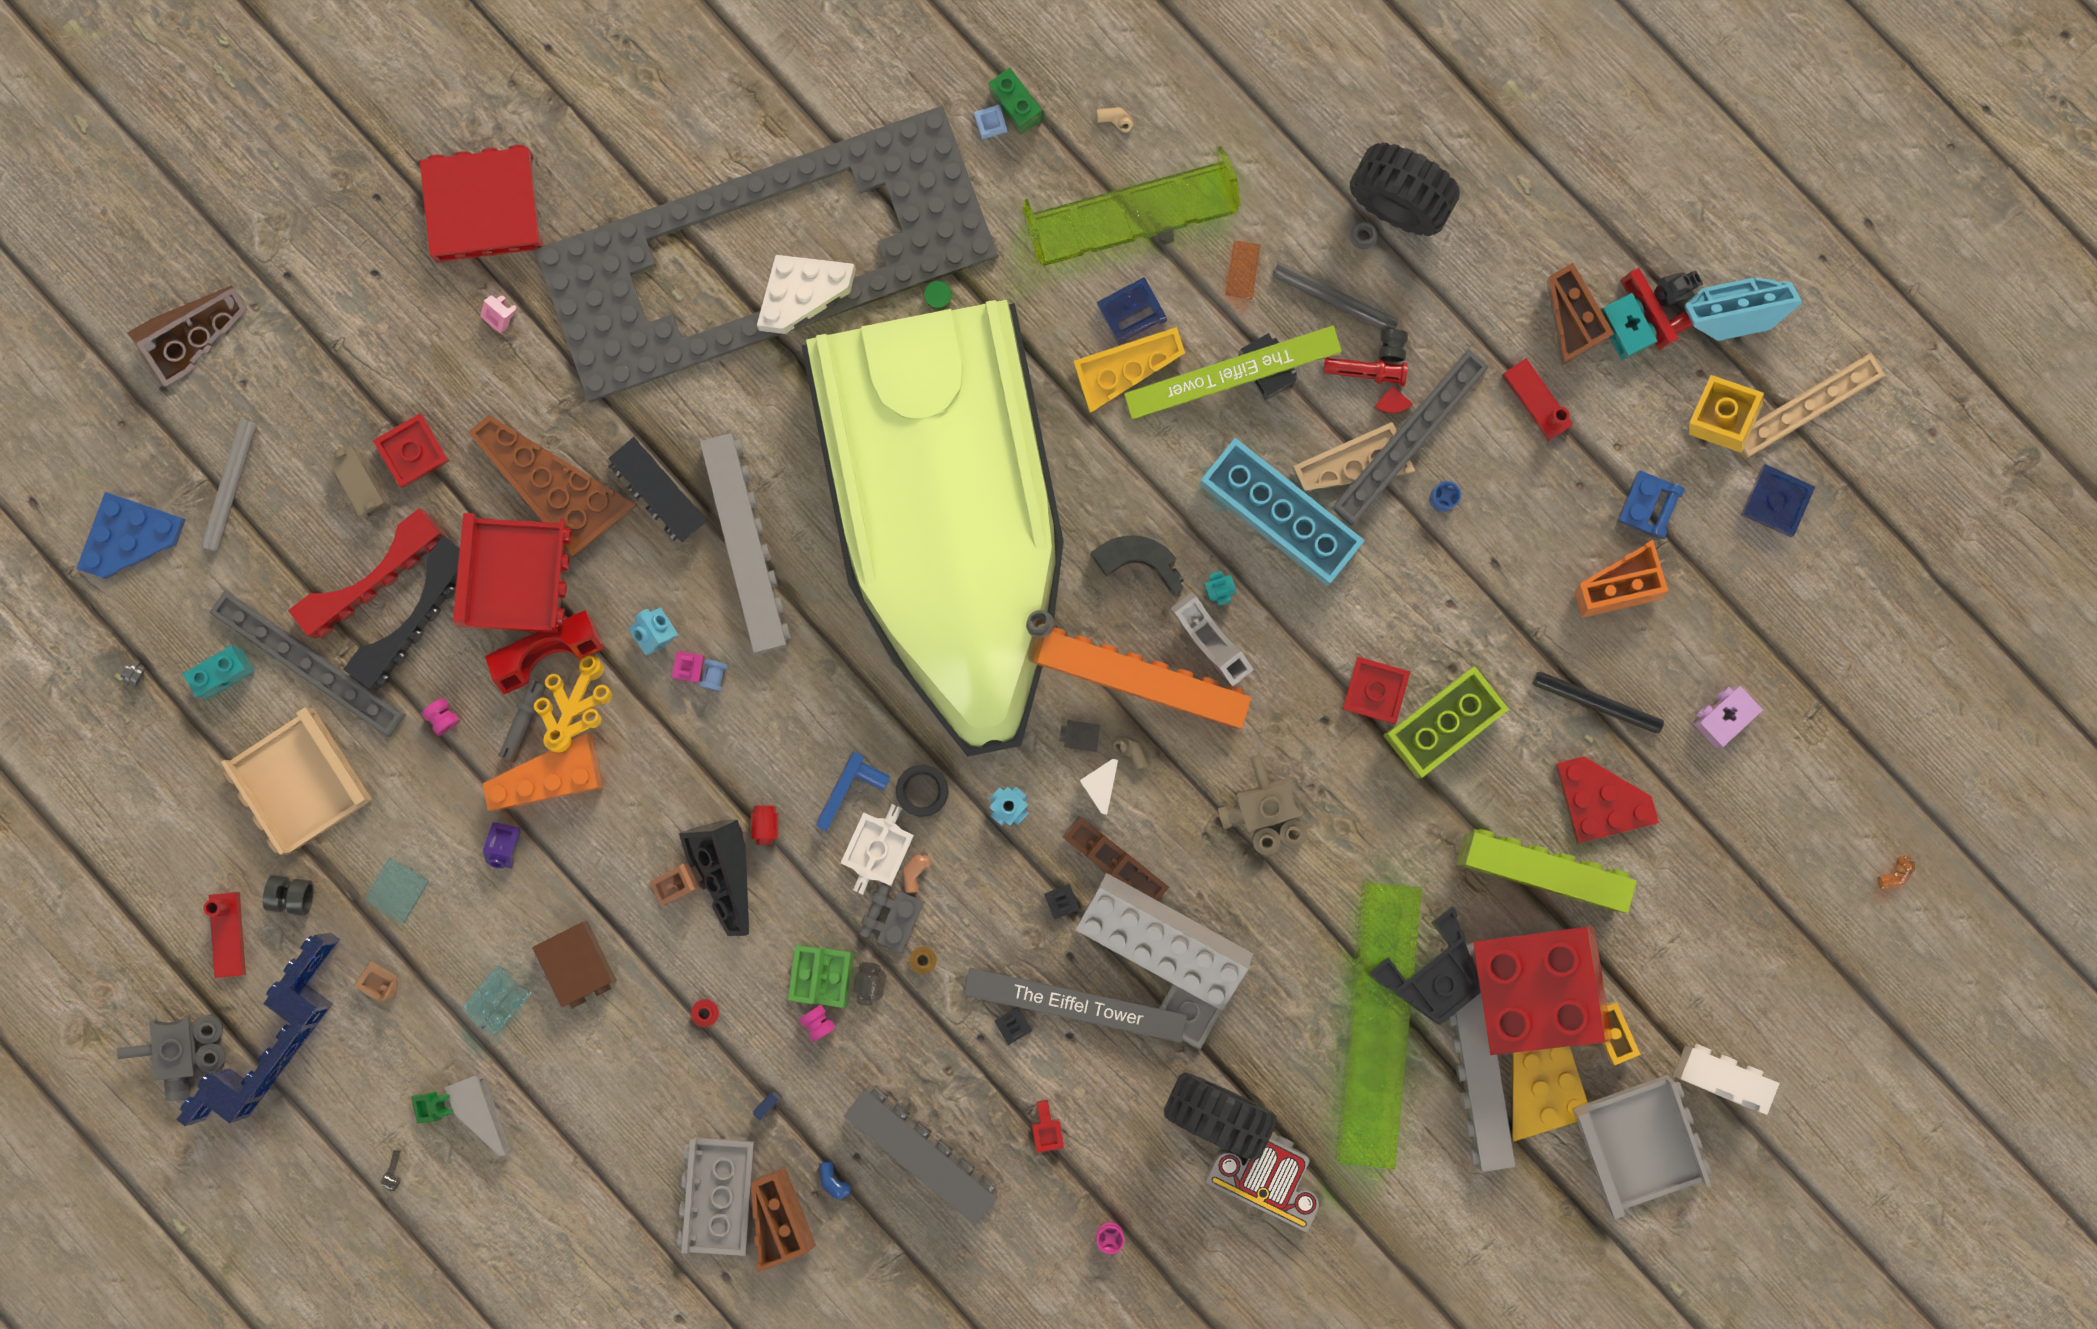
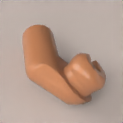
M918 854L913 856L904 867L905 893L919 892L917 876L923 870H928L931 866V860L927 855L922 856Z

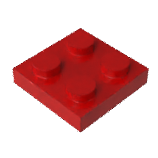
M421 413L373 440L397 484L402 489L450 462Z
M1357 656L1342 710L1395 725L1411 671Z

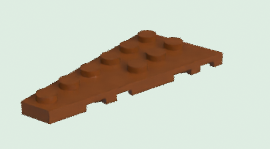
M490 415L468 432L542 522L560 523V519H565L567 528H571L572 531L571 544H566V550L573 558L637 506Z

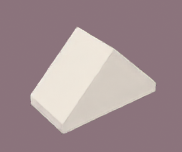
M1116 759L1110 760L1080 780V783L1099 812L1107 815L1118 763Z

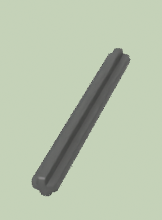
M1278 263L1273 272L1274 278L1382 330L1395 329L1398 324L1396 318L1283 263Z

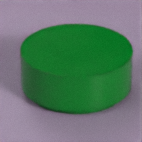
M934 281L926 287L924 297L929 307L941 310L950 304L952 294L946 283Z

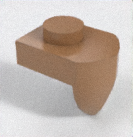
M370 960L356 980L354 987L378 1000L379 1003H383L396 995L398 979L396 975Z

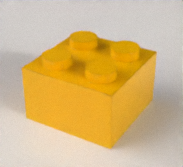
M1711 375L1690 420L1689 435L1742 453L1763 406L1764 393Z

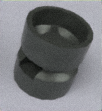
M271 875L264 888V910L281 913L286 909L288 914L306 916L313 901V882L297 878L291 882L289 877Z

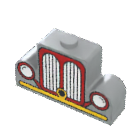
M1279 1136L1277 1140L1270 1137L1262 1157L1257 1160L1244 1158L1243 1162H1241L1237 1154L1228 1150H1221L1213 1158L1204 1177L1207 1184L1306 1233L1318 1211L1319 1203L1315 1194L1306 1187H1298L1309 1164V1158L1304 1153L1292 1148L1294 1143L1282 1136Z

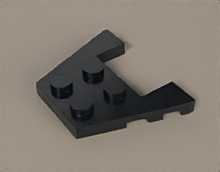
M1454 907L1448 908L1431 922L1448 944V947L1405 980L1389 957L1383 959L1367 972L1369 977L1438 1025L1443 1024L1481 993L1478 972L1474 960L1469 954L1465 943L1466 938L1459 926L1458 915Z

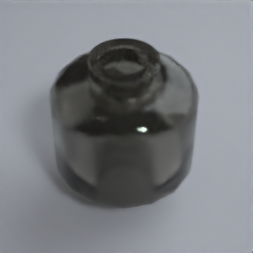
M872 962L859 963V966L851 970L848 988L850 996L857 999L856 1002L861 1005H872L874 1001L880 1000L884 996L886 973L879 964Z

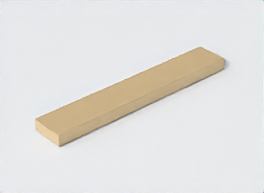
M1869 353L1757 420L1741 453L1745 459L1749 458L1886 376L1872 353Z

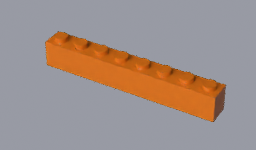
M1056 627L1048 636L1037 639L1031 663L1231 728H1243L1251 697L1244 695V689L1228 685L1226 689L1218 686L1219 681L1203 677L1201 681L1193 678V672L1178 669L1177 672L1168 670L1169 665L1163 662L1153 660L1152 664L1142 661L1143 656L1127 652L1125 656L1117 653L1118 648L1102 643L1101 647L1091 644L1092 639L1076 635L1075 639L1065 636V630Z

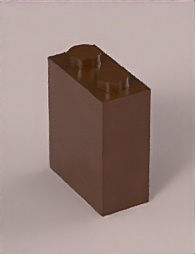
M588 921L581 922L532 947L561 1008L570 1005L571 1009L587 1002L585 996L595 992L596 996H599L611 990L610 984L617 981Z

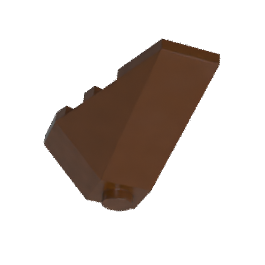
M231 285L156 316L127 332V334L160 382L166 387L188 374L195 367L194 363L204 352L207 353L212 348L211 344L221 333H226L247 308Z

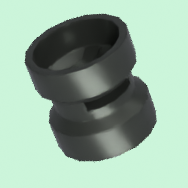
M1398 329L1382 330L1380 340L1383 342V347L1379 350L1378 358L1389 362L1405 361L1406 351L1403 347L1408 341V332Z

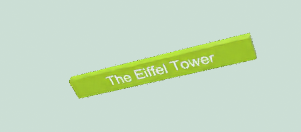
M1333 325L1124 394L1132 420L1342 353L1335 326Z

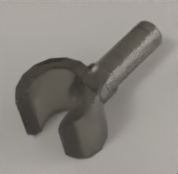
M1150 211L1146 212L1145 216L1154 227L1160 244L1166 245L1174 242V233L1171 226L1162 229Z
M399 1150L393 1151L388 1171L381 1179L382 1187L389 1191H395L401 1181V1178L394 1175L401 1152Z

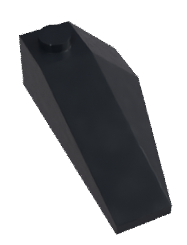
M718 821L680 832L679 836L686 859L690 867L695 866L702 878L699 882L702 889H707L714 900L712 908L727 936L748 935L746 845L739 821Z

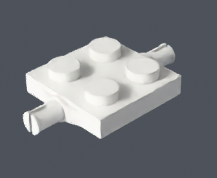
M891 804L885 819L875 818L863 812L841 861V864L854 869L859 874L853 889L854 891L864 894L869 880H879L892 886L914 837L913 834L902 830L895 824L902 808L898 806L896 808L895 805Z

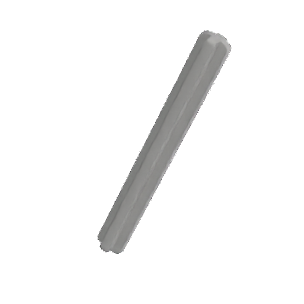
M246 419L239 421L201 546L211 551L218 550L256 427L252 421Z

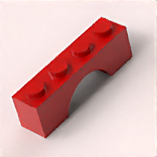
M584 610L564 619V625H559L558 633L536 632L508 646L497 649L495 652L486 655L485 659L492 681L502 694L505 695L529 684L532 670L539 661L548 655L563 652L572 654L578 660H581L604 649L596 624L588 612Z

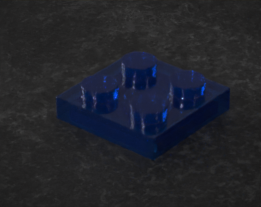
M1765 464L1761 467L1741 515L1786 536L1793 537L1815 486Z

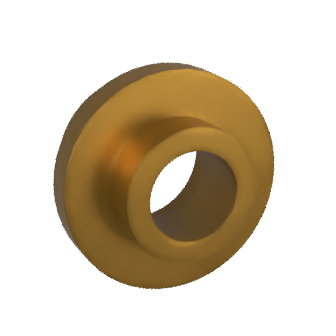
M917 947L910 954L909 964L916 973L927 974L935 968L937 956L929 947ZM920 955L927 956V965L922 966L918 963Z

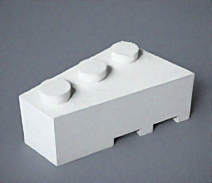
M1695 1044L1694 1048L1684 1047L1673 1077L1749 1109L1768 1114L1780 1083L1763 1077L1764 1072L1747 1065V1068L1743 1069L1736 1066L1738 1061L1725 1055H1721L1720 1059L1710 1055L1711 1049L1699 1044Z

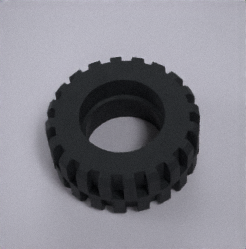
M1377 143L1368 148L1350 180L1352 196L1368 212L1373 213L1380 220H1384L1396 228L1398 227L1403 231L1413 232L1415 235L1420 236L1423 234L1431 236L1442 231L1459 200L1460 191L1455 179L1451 178L1450 174L1446 170L1441 169L1437 163L1431 162L1426 159L1427 157L1417 154L1411 149L1402 148L1396 144L1389 145L1388 143Z
M1187 1072L1178 1076L1164 1107V1117L1170 1122L1206 1141L1251 1160H1257L1262 1157L1277 1124L1276 1115L1268 1109L1226 1088Z

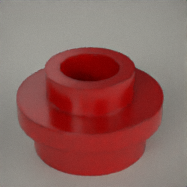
M702 999L693 1005L691 1018L696 1025L709 1027L718 1020L719 1009L712 1000ZM702 1008L709 1010L710 1014L707 1019L700 1016Z

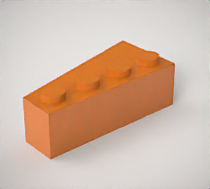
M585 733L571 740V745L563 752L548 751L484 782L483 788L488 811H499L602 789L603 783L593 734Z

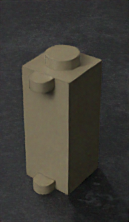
M345 446L333 453L334 456L328 459V462L360 517L368 520L391 507L359 450L352 446Z

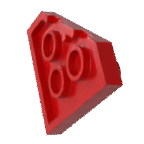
M1585 756L1555 763L1577 843L1659 823L1651 795Z

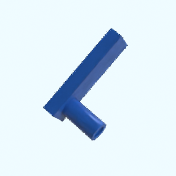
M852 751L815 825L827 831L854 776L882 791L887 786L891 776L862 762L864 756Z

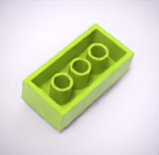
M1473 666L1383 736L1417 779L1423 778L1509 709L1478 669Z

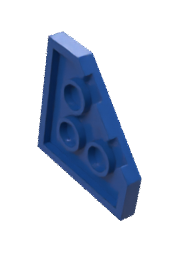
M105 492L76 569L107 579L128 566L132 567L159 551L167 550L177 545L186 519Z

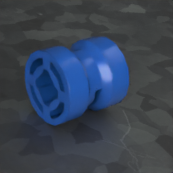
M1441 482L1430 493V504L1439 512L1449 511L1459 503L1461 491L1457 484L1453 482Z

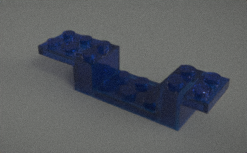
M333 933L311 935L303 942L300 948L303 951L297 959L293 958L283 970L285 975L280 982L276 981L266 993L268 998L263 1003L290 1025L286 1024L276 1035L278 1041L272 1048L269 1047L263 1052L258 1060L261 1064L255 1072L253 1070L250 1071L245 1078L231 1068L211 1074L207 1073L197 1085L199 1090L194 1097L190 1096L181 1105L179 1110L182 1113L176 1119L184 1126H189L206 1120L212 1111L228 1123L248 1118L333 1005V1003L307 985V983L334 949L340 938Z

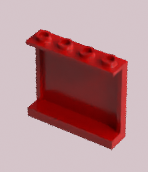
M512 145L507 150L486 148L482 150V153L473 154L468 151L456 152L455 156L444 157L443 155L436 154L428 156V159L420 160L429 254L436 262L535 251V249L544 247L543 238L539 235L531 163L534 155L528 147Z
M463 513L453 614L454 624L459 628L558 633L559 625H564L565 610L561 609V598H566L567 582L563 581L564 571L569 569V555H565L566 544H571L572 536L571 528H567L565 519H560V523L484 519L477 518L473 513Z

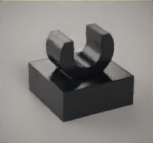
M1070 883L1044 893L1054 920L1080 910Z
M1019 1007L994 1020L1008 1045L1032 1032Z

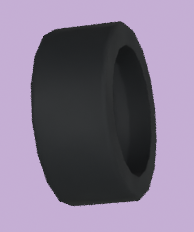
M924 764L914 765L905 770L898 778L896 785V797L900 806L909 814L918 817L932 816L939 812L945 805L949 794L948 783L943 774L934 767ZM917 775H928L938 785L939 793L937 799L927 807L913 805L906 796L907 783Z

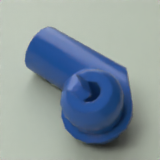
M833 1162L819 1163L822 1188L834 1199H842L849 1196L851 1192L850 1185L847 1182H840L834 1178Z

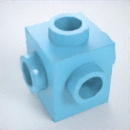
M661 607L651 612L649 609L641 611L634 617L636 621L628 628L645 656L666 647L678 636V633Z
M1008 786L1005 790L999 788L989 799L992 802L989 808L993 810L990 816L1001 826L1005 823L1011 826L1013 822L1019 825L1028 815V812L1025 810L1028 807V804L1025 802L1028 797L1016 786L1013 790ZM1006 801L1014 803L1012 811L1004 810L1003 804Z

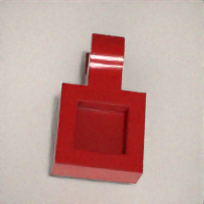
M1048 1100L1037 1101L1040 1122L1032 1123L1036 1152L1064 1148L1060 1119L1051 1120Z

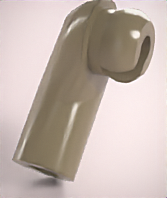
M1122 736L1113 742V749L1116 753L1131 757L1135 771L1148 767L1142 746L1138 741Z

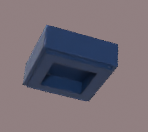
M772 1091L753 1111V1115L760 1121L781 1099V1096L776 1091Z

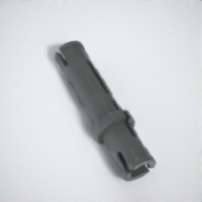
M531 679L522 702H518L516 706L519 709L500 753H498L499 757H504L505 760L515 762L533 716L538 714L534 709V703L539 698H542L547 688L546 685Z

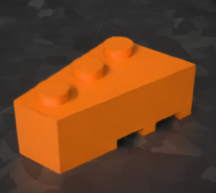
M1649 541L1643 547L1626 555L1620 561L1608 566L1579 584L1574 594L1581 618L1662 600L1667 594L1668 588L1654 541Z

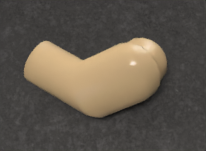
M1120 107L1097 109L1098 123L1112 122L1123 133H1128L1133 129L1134 121L1124 109Z

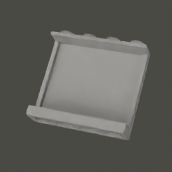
M1669 1075L1572 1108L1608 1210L1614 1219L1625 1216L1623 1209L1703 1182L1707 1187L1711 1186L1708 1176L1712 1175L1707 1160L1701 1158L1699 1150L1703 1149L1697 1133H1692L1690 1124L1694 1123L1688 1107H1683L1681 1101L1682 1098H1685L1680 1083L1674 1082Z

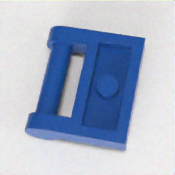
M1639 470L1636 473L1617 522L1655 538L1665 539L1668 532L1666 530L1667 524L1678 497H1682L1685 488ZM1660 492H1666L1668 495L1656 525L1649 524L1648 521Z

